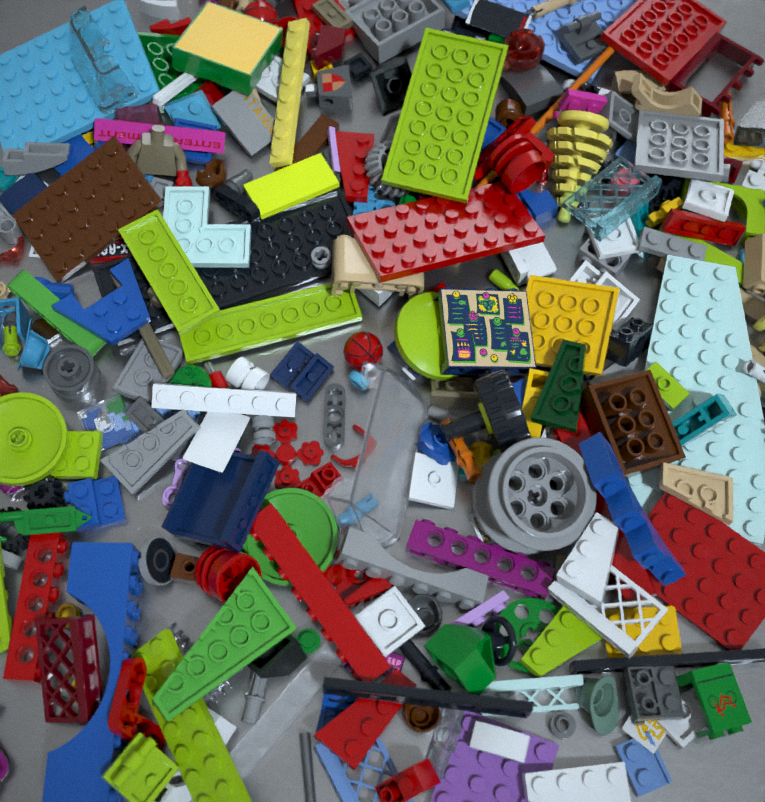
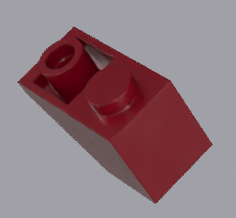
M321 25L320 33H316L315 46L317 47L312 49L311 60L315 61V70H320L342 58L346 28Z

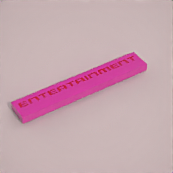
M95 118L94 140L108 141L115 136L120 143L133 144L136 140H140L142 133H151L152 126L160 124ZM162 125L165 128V134H171L173 141L178 143L184 150L224 154L225 131Z

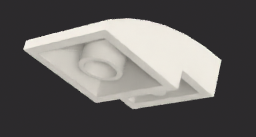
M586 260L579 265L568 279L569 281L620 288L611 332H615L640 300L607 271L602 274Z

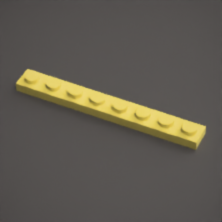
M307 18L288 22L269 161L273 168L292 165L310 22Z

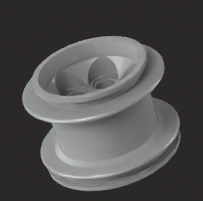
M550 438L525 439L512 445L503 453L498 452L481 469L483 476L477 477L473 489V509L483 532L494 543L516 553L536 554L560 549L573 543L583 534L591 522L596 509V488L592 484L584 459L568 445ZM529 467L536 471L535 478L529 475ZM509 479H513L515 481V490H512L509 487ZM550 479L556 483L555 491L550 488ZM532 494L533 499L529 502L527 497ZM510 503H513L516 506V514L514 513ZM551 504L557 507V515L551 512ZM531 516L536 517L538 521L536 528L531 525Z

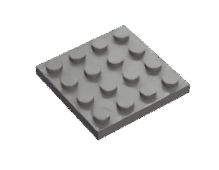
M639 110L633 171L707 181H722L724 169V119Z

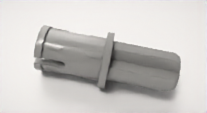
M253 674L248 695L245 694L247 700L240 721L257 725L261 703L265 702L263 695L268 678L261 679L257 674Z

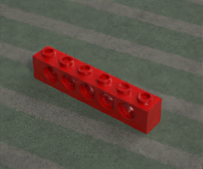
M63 533L30 535L3 679L6 681L41 684L37 636L35 634L30 637L29 631L35 626L36 619L56 618V614L53 611L55 602H58L60 597L58 583L59 578H62L64 574L63 555L67 553L69 546L68 539ZM52 552L50 560L43 562L44 555ZM47 576L46 584L38 586L39 580ZM43 600L42 608L34 611L35 603ZM45 624V632L49 637L51 627ZM33 650V658L29 662H25V654Z

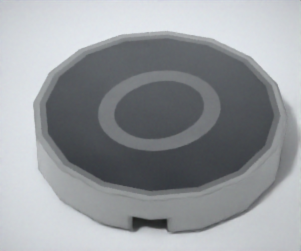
M162 536L146 539L139 552H142L141 558L138 559L140 573L149 584H154V586L166 585L172 580L170 574L176 557L174 548L170 541Z

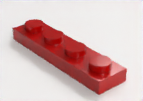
M521 115L480 154L473 180L477 181L486 175L487 170L491 168L488 164L489 157L499 144L513 135L523 134L525 136L531 132V128L536 124L533 117Z
M672 208L661 225V229L667 233L730 246L737 244L746 229L741 223L727 220L723 222L708 216Z

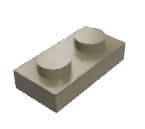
M319 0L312 4V10L327 26L346 28V30L353 26V20L333 0Z

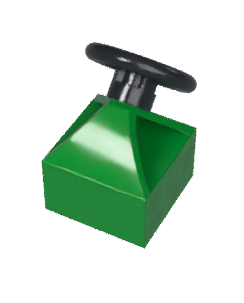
M493 615L485 621L482 630L462 625L444 624L424 647L444 675L467 694L480 695L496 678L495 665L505 666L513 660L517 648V639L511 623L503 616ZM494 623L503 625L508 636H503V634L499 633ZM505 644H509L507 655L499 659L501 648Z

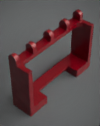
M718 32L710 38L685 68L672 80L668 92H677L686 89L687 80L704 61L708 62L716 52L742 66L741 70L712 102L701 96L702 107L700 116L710 118L712 113L719 115L722 111L717 106L720 101L729 103L732 97L727 93L732 88L740 90L743 87V83L739 81L742 76L752 77L754 75V65L761 66L764 63L762 57Z

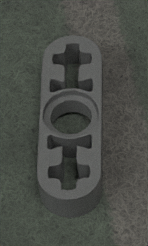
M332 383L326 387L324 400L323 438L326 447L332 450L341 448L345 441L346 394L344 387L338 383ZM333 391H338L339 394L337 396V405H333ZM337 411L341 414V418L338 421H331L328 418L329 413ZM332 428H336L338 437L334 443L330 439L332 437Z

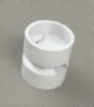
M240 357L228 370L226 381L236 388L240 386L242 390H264L270 375L259 367L254 368L252 362L244 357Z

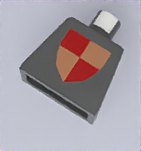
M349 65L318 71L317 84H305L306 97L319 96V107L353 110Z

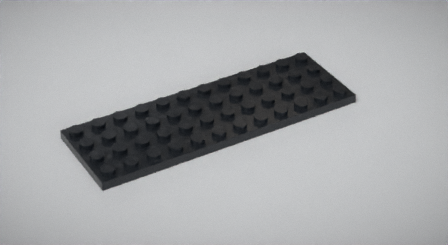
M338 187L262 220L259 216L252 222L241 218L226 223L251 225L249 268L194 267L220 310L268 296L332 274L333 241L340 235H348L354 238L347 225V217L353 215L341 188ZM323 246L330 250L331 263L325 269H318L312 264L311 253L316 247ZM133 255L92 267L101 297L103 298L117 289L109 270L129 258L149 313V323L154 333L156 334L175 327L164 307H156L150 302L147 293L150 284ZM321 255L318 260L322 261L325 255ZM136 330L117 344L121 346L141 339L142 336L139 330Z

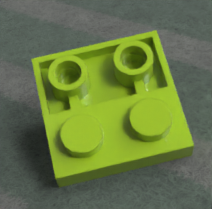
M137 733L101 778L128 802H153L178 771L179 767L156 747L157 743L152 738H146L141 733Z

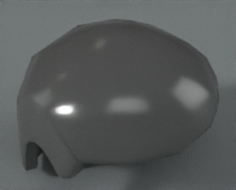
M418 594L409 599V605L425 625V628L418 632V634H431L437 630L443 618V611L438 601L427 594Z

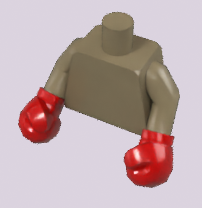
M153 125L151 133H142L140 140H136L127 150L143 174L177 176L175 187L193 186L189 171H187L184 151L178 143L173 141L171 134H165V128L162 125Z

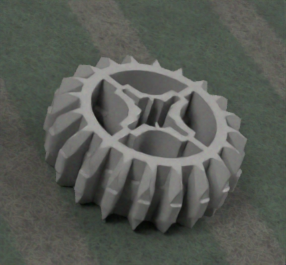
M386 140L376 144L368 152L364 161L366 163L364 169L368 171L366 177L371 178L370 184L376 186V191L381 190L382 195L388 194L390 198L395 196L399 198L409 194L411 191L385 185L381 181L392 142L389 143Z

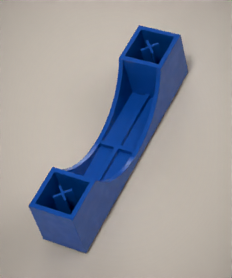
M72 542L66 592L79 603L89 607L101 623L109 645L110 673L103 699L88 724L70 741L48 752L42 802H124V797L105 782L101 776L129 744L128 741L110 731L108 718L122 664L126 659L131 658L134 646H137L139 639L138 630L135 629L136 621H139L141 616L138 596H142L143 582L140 581L141 573L138 566V559L141 558V553L133 543ZM127 689L126 699L127 701H129L130 694L129 690Z

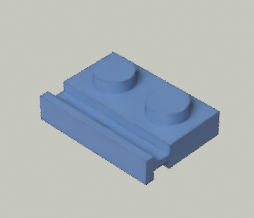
M645 733L650 744L656 747L650 733ZM634 738L614 746L620 762H625L626 774L636 797H640L673 782L658 750L653 754Z

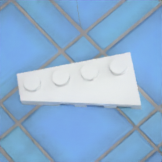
M625 762L522 773L525 801L631 802Z

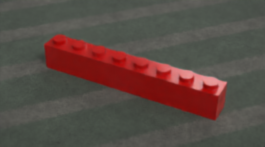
M579 412L577 434L557 428L553 431L557 441L568 445L583 458L579 443L592 437L581 412ZM596 489L597 501L594 515L597 512L613 521L605 498ZM619 528L612 566L652 597L658 595L648 570L644 569L633 557L626 536ZM619 579L620 585L625 584ZM620 589L622 601H637V595L633 589ZM640 596V601L645 600L642 596Z
M271 503L261 510L255 518L250 534L256 541L261 540L265 545V548L262 549L270 561L275 559L280 567L276 570L283 580L287 581L289 579L294 586L291 591L299 601L304 600L309 606L306 612L314 622L319 620L324 627L320 631L329 643L333 640L339 649L335 652L344 664L348 661L354 670L350 673L357 681H375L392 668L276 507Z

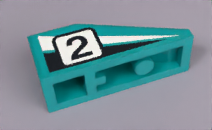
M715 394L672 422L681 446H684L718 428L737 414L725 395Z

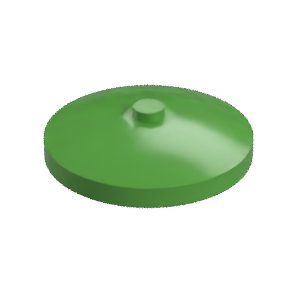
M284 488L266 494L259 512L272 503L324 573L332 563L339 543L338 525L328 505L315 494L303 489ZM249 532L242 552L257 560L261 567L262 578L275 585L293 587L289 579L284 581L276 570L280 566L275 559L270 561L262 550L265 548L261 540L256 541Z

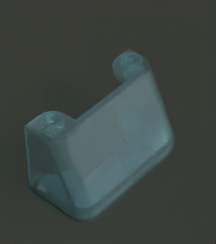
M84 5L70 16L71 60L97 108L102 113L109 114L140 95L115 58L104 54V46H108L111 43Z

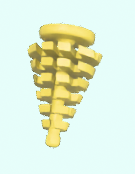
M568 110L560 112L557 121L562 127H558V129L555 127L550 128L547 131V138L550 142L548 148L554 153V160L550 166L556 169L551 171L554 181L560 183L553 185V192L562 196L555 198L559 205L558 207H560L557 219L563 223L570 221L571 210L577 209L580 204L574 198L585 196L587 190L583 186L587 187L592 184L593 179H591V175L597 174L601 168L599 164L603 163L607 157L606 152L611 150L613 146L612 139L602 134L609 127L608 119L586 111Z

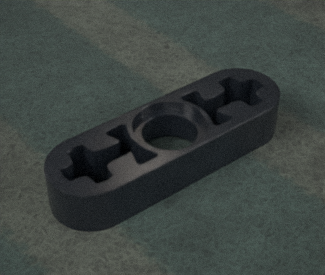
M221 183L212 189L213 197L220 205L246 221L252 222L260 216V210L252 200Z

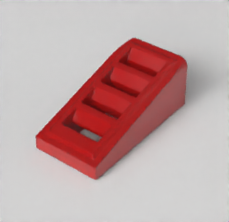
M371 578L347 596L344 602L348 608H353L382 596L395 585H392L389 580L383 578Z

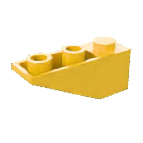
M530 368L526 378L527 383L522 411L531 438H539L542 424L532 422L531 415L549 372Z

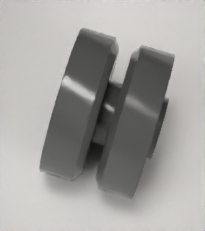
M68 344L60 346L53 350L44 361V379L56 396L65 402L79 403L86 401L94 396L100 388L102 379L100 369L88 350L79 345Z

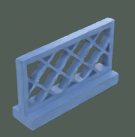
M380 737L375 741L378 747L372 746L370 750L382 754L384 758L382 767L378 768L367 764L370 754L369 750L365 756L364 763L360 762L358 766L362 767L359 781L347 777L345 773L347 764L344 763V767H342L339 761L341 759L323 744L315 745L314 751L340 802H360L358 798L360 786L374 790L372 802H376L378 794L375 787L362 783L365 768L380 772L377 785L381 784L383 773L390 776L398 774ZM386 764L388 765L390 771L384 770ZM351 784L357 785L356 792Z

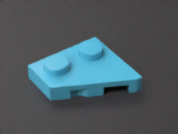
M202 90L166 103L164 107L173 123H175V118L215 125L217 129L221 126L220 120L211 109L212 106Z

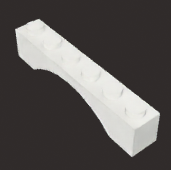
M168 383L153 384L152 408L295 417L296 392L226 389Z

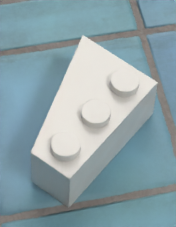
M596 512L556 574L559 584L600 609L603 606L619 535V527L613 521Z

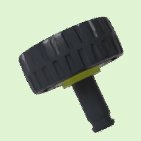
M505 370L488 374L475 381L481 401L478 404L479 411L452 420L446 425L445 423L441 425L447 442L487 428L488 433L494 435L501 453L512 445L531 438L522 408Z

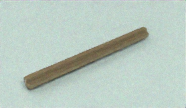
M110 274L117 289L121 287L120 284ZM147 323L138 330L164 379L173 377L175 374L174 369L150 323Z

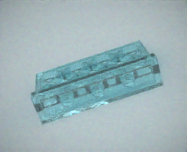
M620 156L562 203V207L595 232L593 237L601 242L658 194L662 179L656 175L653 178L649 177L640 169L634 168V165L624 157ZM621 165L627 169V173L616 172V168ZM603 178H613V184H601V180ZM616 178L628 179L629 185L617 184ZM632 179H640L644 184L632 185ZM598 190L599 196H587V191ZM602 190H614V196H602ZM618 190L629 191V196L618 197ZM584 202V208H575L572 203ZM587 202H599V208H588ZM603 202H614L615 207L613 209L603 208ZM588 214H600V220L595 223L588 218Z

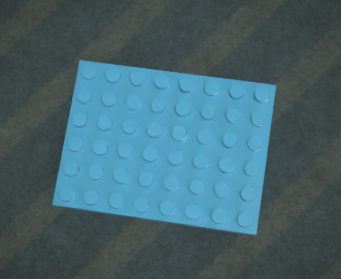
M114 0L0 55V142L3 152H5V148L24 149L26 142L63 143L94 128L95 118L114 119L153 100L152 96L160 91L125 0Z

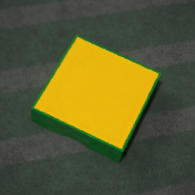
M207 1L173 45L172 68L199 78L214 81L221 86L250 96L260 81L263 71L272 63L281 49L283 28Z

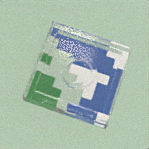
M119 393L77 412L83 431H101L104 434L101 451L136 436L131 420L125 415L127 409L122 395Z

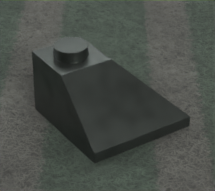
M396 57L380 64L369 73L382 113H386L404 104L412 76L407 58Z
M290 634L248 664L247 667L261 679L289 676L307 659V656L299 641Z

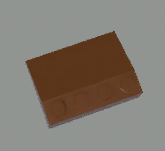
M651 370L589 385L582 391L581 405L593 435L600 432L612 446L626 479L656 469L663 462L670 464L686 457Z

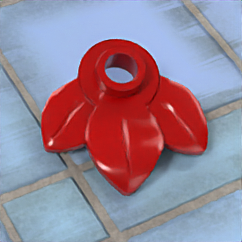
M340 563L328 568L324 572L330 583L337 586L336 591L341 598H346L371 579V577L366 575V572L357 569H346ZM361 572L364 574V577L361 580H357L355 574Z

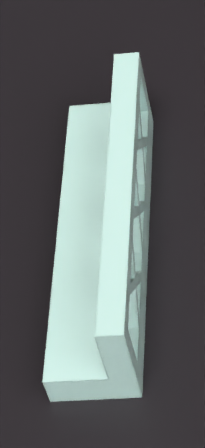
M583 675L493 681L480 695H496L498 698H504L501 694H509L506 699H510L514 693H521L536 706L533 707L532 713L583 709L579 700L581 687L584 685ZM564 689H575L576 703L567 704L559 698ZM551 690H559V692L555 694ZM539 691H546L553 697L548 706H541L534 700ZM526 692H534V694L530 696ZM557 700L561 705H553V703ZM481 713V715L485 717L499 716L494 714Z

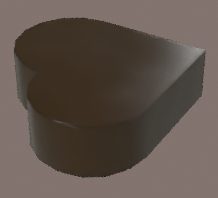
M43 318L37 319L32 324V330L45 338L48 343L53 342L62 335Z

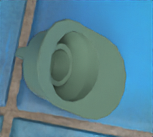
M605 675L600 679L586 677L583 679L584 685L580 692V704L591 714L595 730L601 735H608L615 729L619 719V703L615 680L609 675Z

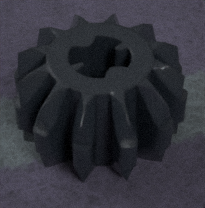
M649 174L646 178L644 191H647V198L653 197V203L657 200L664 203L667 200L672 201L679 196L682 182L676 176Z
M49 475L47 479L43 478L32 483L31 487H24L28 493L23 496V500L28 502L26 507L32 510L58 508V504H65V500L62 498L65 490L62 488L63 484L61 481H55V478Z

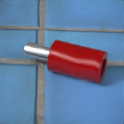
M211 362L205 363L204 367L209 374L212 388L230 389L222 372L215 371Z

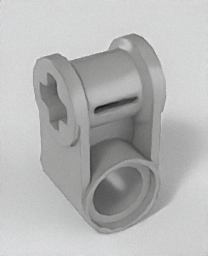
M0 204V237L8 244H17L22 240L23 232L16 220Z

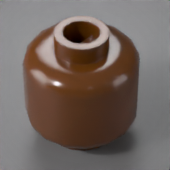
M513 99L500 101L495 109V120L506 129L522 115L521 105Z

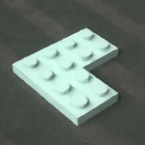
M166 186L163 218L193 267L249 268L251 225L208 224L209 187Z

